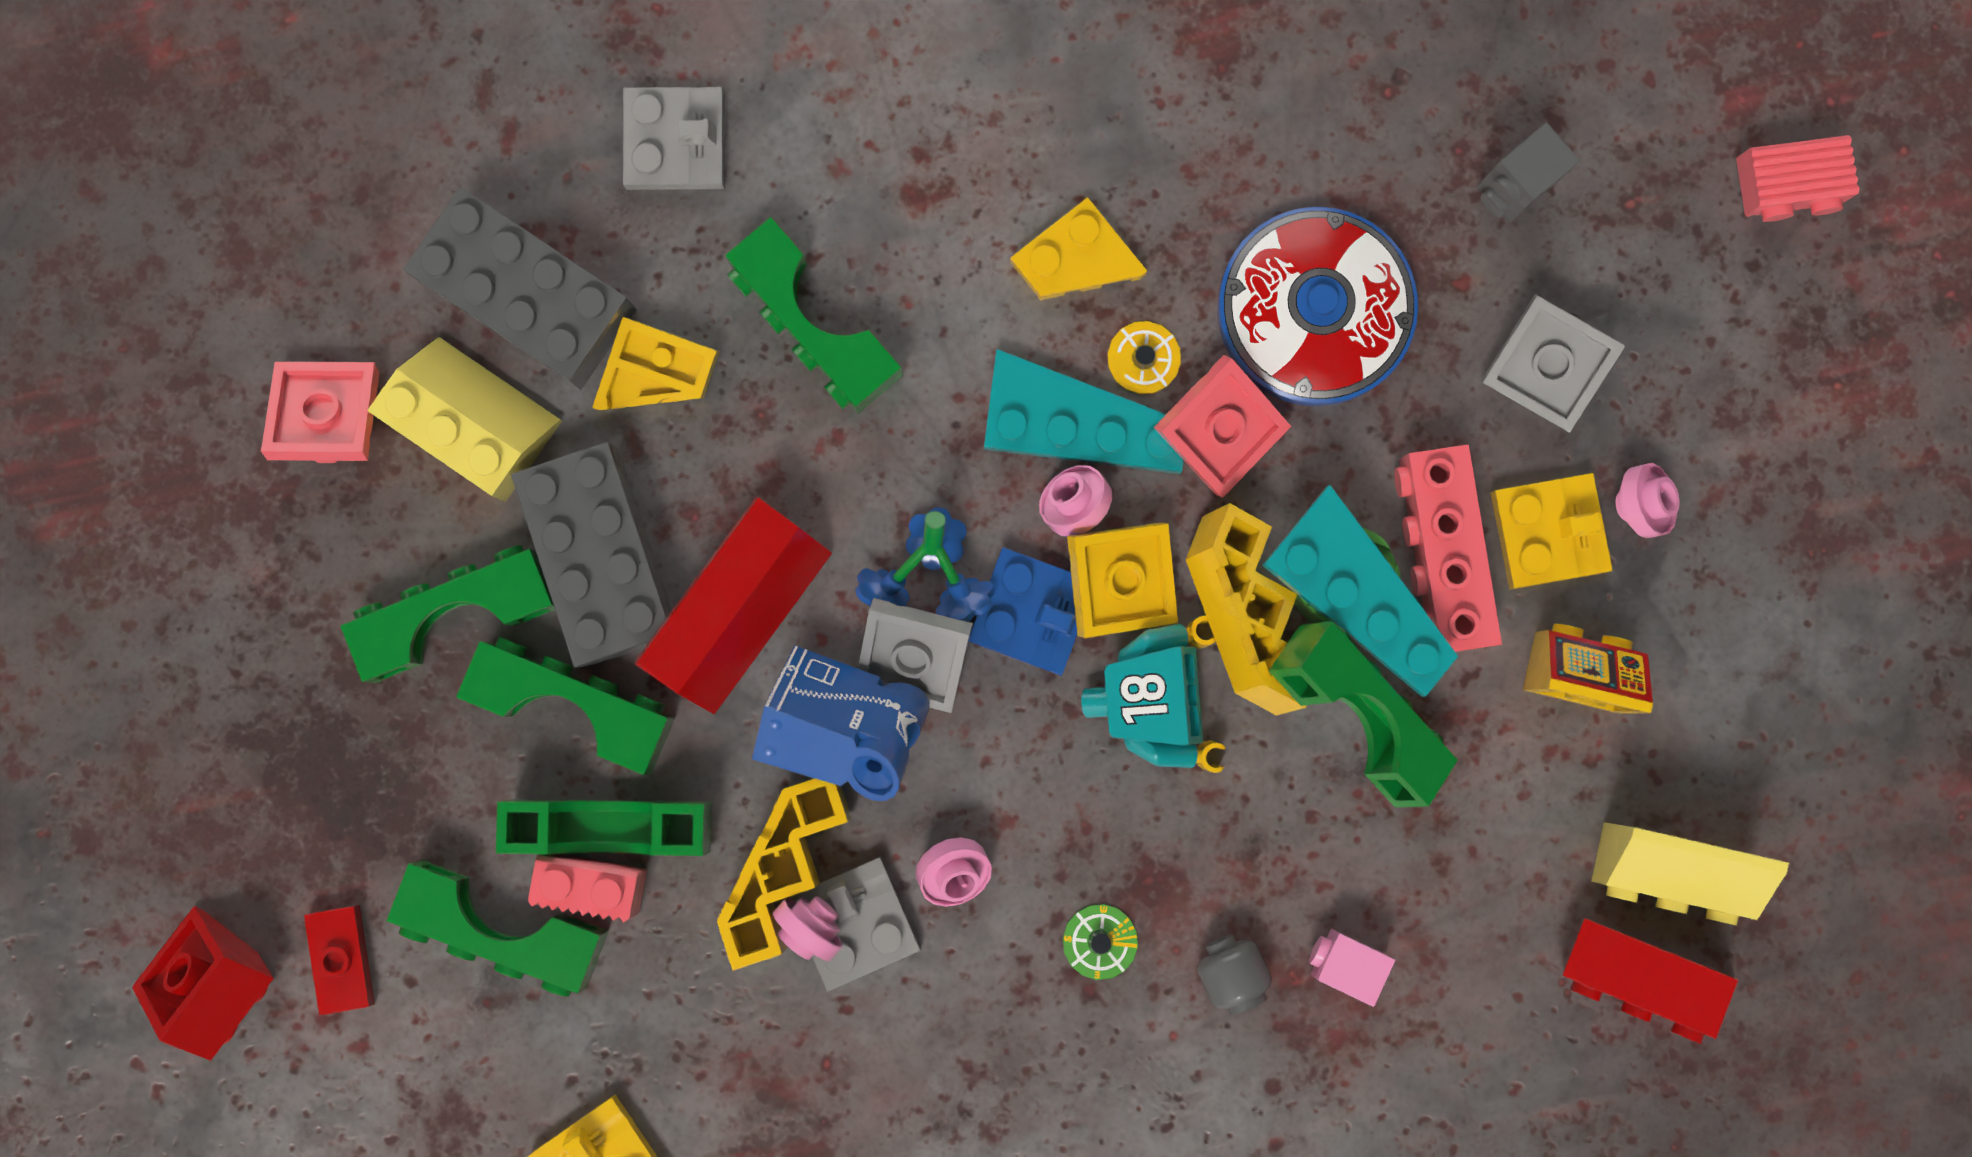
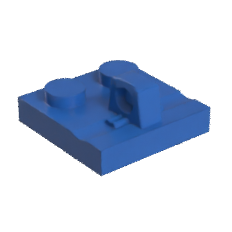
M1002 547L990 579L995 588V594L990 598L992 606L985 613L977 615L970 633L969 642L1062 676L1077 636L1071 572Z

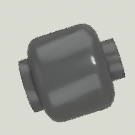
M1229 934L1205 946L1208 955L1203 957L1198 963L1197 972L1214 1007L1228 1009L1229 1013L1234 1015L1252 1009L1267 1000L1265 992L1271 986L1272 976L1258 945L1254 941L1241 940L1236 942L1234 935Z

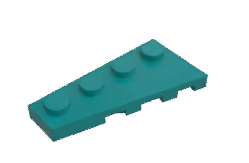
M996 349L984 450L1175 474L1182 473L1184 461L1154 429L1156 424L1166 414Z
M1328 485L1262 564L1264 568L1326 619L1342 627L1354 642L1421 697L1428 695L1458 658L1456 652L1331 485Z

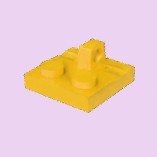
M1593 473L1490 492L1509 590L1613 571Z
M1154 523L1067 536L1077 635L1079 637L1089 638L1178 623L1169 525L1167 523Z
M614 1094L534 1150L527 1157H657V1155L616 1094Z

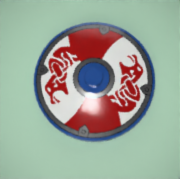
M1308 207L1288 211L1269 219L1253 230L1242 241L1223 274L1218 293L1217 316L1222 340L1227 352L1258 388L1273 397L1293 404L1329 406L1344 403L1364 395L1379 385L1395 370L1405 356L1414 336L1418 316V296L1413 273L1406 258L1395 242L1383 230L1365 218L1348 211L1328 207Z

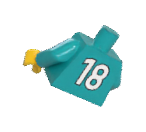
M1200 616L1194 619L1186 628L1182 624H1176L1144 631L1120 650L1116 663L1105 666V687L1085 688L1082 691L1081 705L1084 716L1086 718L1108 717L1110 736L1123 739L1128 751L1155 766L1193 768L1197 763L1202 769L1213 773L1221 772L1224 769L1222 765H1208L1206 756L1212 748L1226 749V747L1221 743L1211 740L1203 742L1196 648L1203 649L1213 644L1215 638L1209 640L1200 639L1196 633V627L1198 624L1209 623L1207 616Z

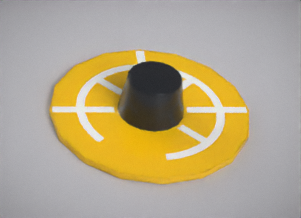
M1150 321L1134 322L1123 327L1112 339L1107 353L1108 368L1114 380L1125 390L1137 394H1152L1166 388L1177 376L1181 364L1180 347L1174 335L1164 326Z

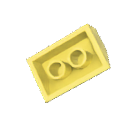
M440 337L436 338L398 367L367 410L476 486L504 502L508 500L515 490L511 474L531 467L562 422L561 419Z
M1604 822L1592 882L1607 885L1606 896L1637 903L1639 893L1657 897L1655 907L1687 914L1689 904L1707 908L1706 919L1737 926L1739 916L1755 920L1759 918L1787 874L1789 863L1635 827Z

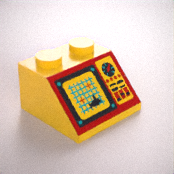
M1556 623L1553 624L1552 631L1535 632L1523 685L1524 691L1619 714L1651 713L1653 696L1649 657L1646 653L1632 650L1633 641L1607 635L1602 636L1601 642L1584 639L1583 629Z

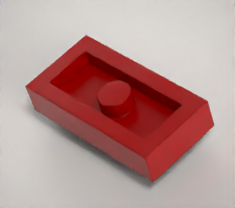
M360 904L305 914L304 920L319 1016L375 1005Z

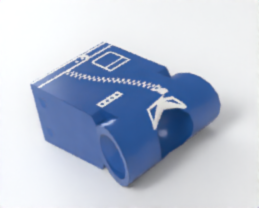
M794 645L764 706L752 760L839 786L848 781L853 789L862 796L874 801H887L893 798L899 790L909 764V749L915 744L929 713L930 701L926 694L916 686L907 683L883 685L879 676Z

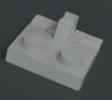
M722 87L623 88V186L626 190L725 189L724 90Z
M1535 294L1482 378V383L1570 433L1620 356L1625 345Z
M873 598L868 613L858 669L881 677L883 685L907 683L916 686L929 699V708L952 713L973 623L907 606H897L890 602Z
M881 856L825 880L813 889L788 897L798 902L801 897L812 901L817 896L827 902L839 915L835 922L840 928L837 936L843 944L842 948L831 961H825L815 955L812 956L827 992L921 950Z

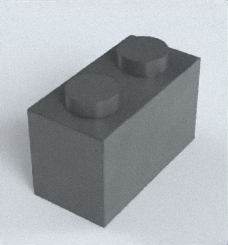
M1546 122L1504 157L1477 186L1482 193L1481 200L1491 214L1498 218L1502 216L1509 224L1555 186L1580 160Z

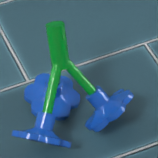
M942 507L933 508L927 515L918 514L911 518L909 522L911 536L906 541V550L911 556L898 570L888 572L879 569L875 572L865 568L857 575L859 585L855 590L859 600L869 605V607L873 598L906 607L910 597L907 590L903 587L906 584L905 577L920 561L930 570H937L942 567L948 578L945 583L948 589L941 594L939 598L941 604L936 608L935 612L938 615L965 622L970 621L974 615H981L988 611L992 606L990 598L995 594V588L990 581L979 582L977 578L965 579L962 574H957L952 563L960 560L964 553L961 542L967 533L966 526L962 521L952 519L949 511Z

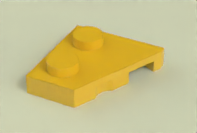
M1088 197L1010 257V263L1040 300L1063 296L1066 292L1076 290L1083 292L1102 288V285L1124 280H1140L1147 273L1144 266Z
M622 317L592 408L608 410L704 398L720 351L628 317Z

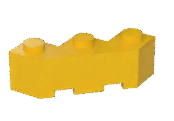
M1229 503L1202 517L1185 560L1235 694L1276 716L1306 708L1307 705L1300 706L1269 672V669L1287 645V642L1281 640L1297 597L1296 593L1255 571L1272 526Z
M814 778L782 790L728 901H726L717 919L732 971L781 955L788 948L778 936V932L782 928L773 916L775 911L773 902L813 889L820 884L805 836L849 822L852 819L841 786Z

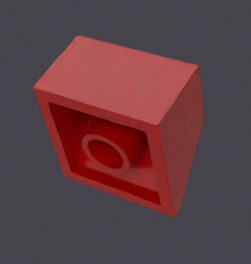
M194 906L134 983L132 989L160 1042L211 1061L220 1048L234 1036L237 1026L252 1006L264 997L274 977L256 950L203 909Z

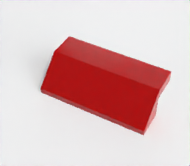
M756 496L634 661L635 665L678 695L715 715L827 562L832 552Z

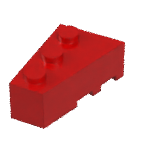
M1585 918L1562 975L1573 980L1570 987L1571 991L1600 1002L1603 993L1623 1001L1620 1011L1649 1023L1653 1013L1671 1020L1674 1023L1670 1032L1699 1044L1702 1043L1704 1035L1714 1039L1717 1038L1738 980Z

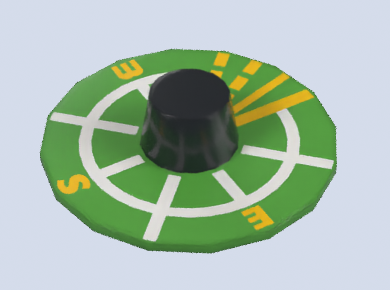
M1105 904L1090 905L1076 912L1067 923L1063 936L1064 954L1071 967L1082 976L1095 980L1112 979L1125 972L1134 961L1138 948L1137 931L1130 918L1118 908Z

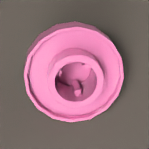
M1654 463L1631 467L1623 476L1615 504L1621 519L1626 521L1639 536L1647 539L1671 532L1676 523L1680 501L1678 490L1665 471Z
M1077 465L1059 473L1045 487L1039 501V513L1051 530L1061 536L1084 534L1097 526L1108 513L1112 502V489L1098 470L1091 466Z
M960 837L942 841L925 852L916 866L915 877L925 899L935 905L947 907L965 903L982 892L991 879L992 866L983 846L972 839Z
M815 896L812 901L801 897L798 902L791 898H784L773 912L775 920L782 927L778 932V936L792 951L802 958L810 960L815 955L825 961H831L842 948L843 944L837 936L840 928L835 922L839 915L821 898Z

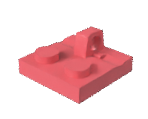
M1223 355L1209 372L1156 424L1154 429L1212 492L1223 498L1291 428V425L1232 358Z
M275 362L261 448L267 460L316 461L317 463L368 461L374 415L367 410L376 399L380 373L375 362Z

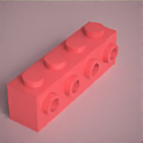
M1469 444L1408 453L1399 459L1400 467L1394 470V480L1398 496L1405 497L1408 517H1403L1402 528L1406 545L1408 547L1413 546L1416 566L1411 567L1410 570L1413 592L1415 596L1422 597L1424 611L1455 652L1502 645Z

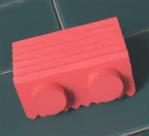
M1846 135L1749 148L1736 158L1745 216L1762 215L1763 222H1772L1794 216L1793 210L1810 208L1811 215L1813 216L1841 211L1843 203L1859 194L1860 189L1857 185L1858 177L1856 176L1857 168L1854 165L1855 158L1852 155V138Z
M560 853L539 854L535 859L528 902L532 907L539 904L542 909L547 906L551 910L560 908L562 912L569 909L572 914L580 911L582 916L590 913L592 917L600 914L602 919L610 916L613 921L620 918L624 923L640 913L647 868Z

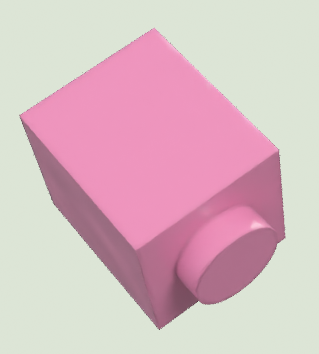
M1332 928L1327 938L1324 936L1318 938L1309 957V964L1314 966L1310 974L1314 978L1372 1007L1375 1006L1395 963V960L1388 955Z

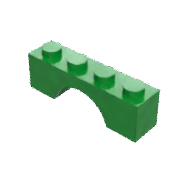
M771 217L725 255L730 266L733 268L726 274L745 297L753 292L765 305L759 311L760 315L778 335L785 329L797 342V345L791 349L792 352L809 372L816 367L822 371L829 380L824 389L842 410L850 404L859 414L903 377L900 365L869 330L852 335L830 334L816 328L803 316L798 305V288L801 277L807 267V262L803 253Z
M522 545L513 546L494 555L495 563L478 570L476 564L463 566L447 574L449 581L434 588H430L429 583L420 584L401 592L402 601L384 607L382 602H377L354 611L355 620L342 624L340 627L361 681L378 683L422 665L424 645L430 629L439 618L455 608L466 605H480L491 611L504 624L518 626L555 611L536 551L532 549L524 551Z
M1333 621L1300 625L1269 669V672L1300 706L1334 703L1339 699L1352 708L1359 717L1367 738L1368 754L1364 775L1394 807H1429L1458 759L1444 745L1443 738L1436 731L1430 729L1413 711L1410 701L1398 694L1383 678L1380 668L1372 661L1366 659L1354 646L1349 634L1342 627L1336 625Z
M500 636L496 644L484 641L479 642L456 698L502 717H515L526 705L542 697L555 695L566 698L578 705L590 719L596 734L597 756L642 775L652 774L675 718L663 713L666 704L641 694L637 695L634 702L617 695L620 687L618 684L595 675H591L589 682L571 676L573 666L546 655L542 663L524 656L527 647Z
M523 799L498 801L496 854L616 852L647 854L651 856H704L711 852L712 802Z
M424 860L408 863L386 922L400 926L398 933L405 938L421 943H428L429 938L447 944L446 952L455 957L469 961H475L477 956L495 962L493 969L500 974L516 979H522L523 975L527 974L543 980L541 988L564 997H570L571 992L578 994L588 987L609 932L605 928L565 913H560L552 917L534 934L512 936L500 933L489 927L476 913L470 898L469 877Z

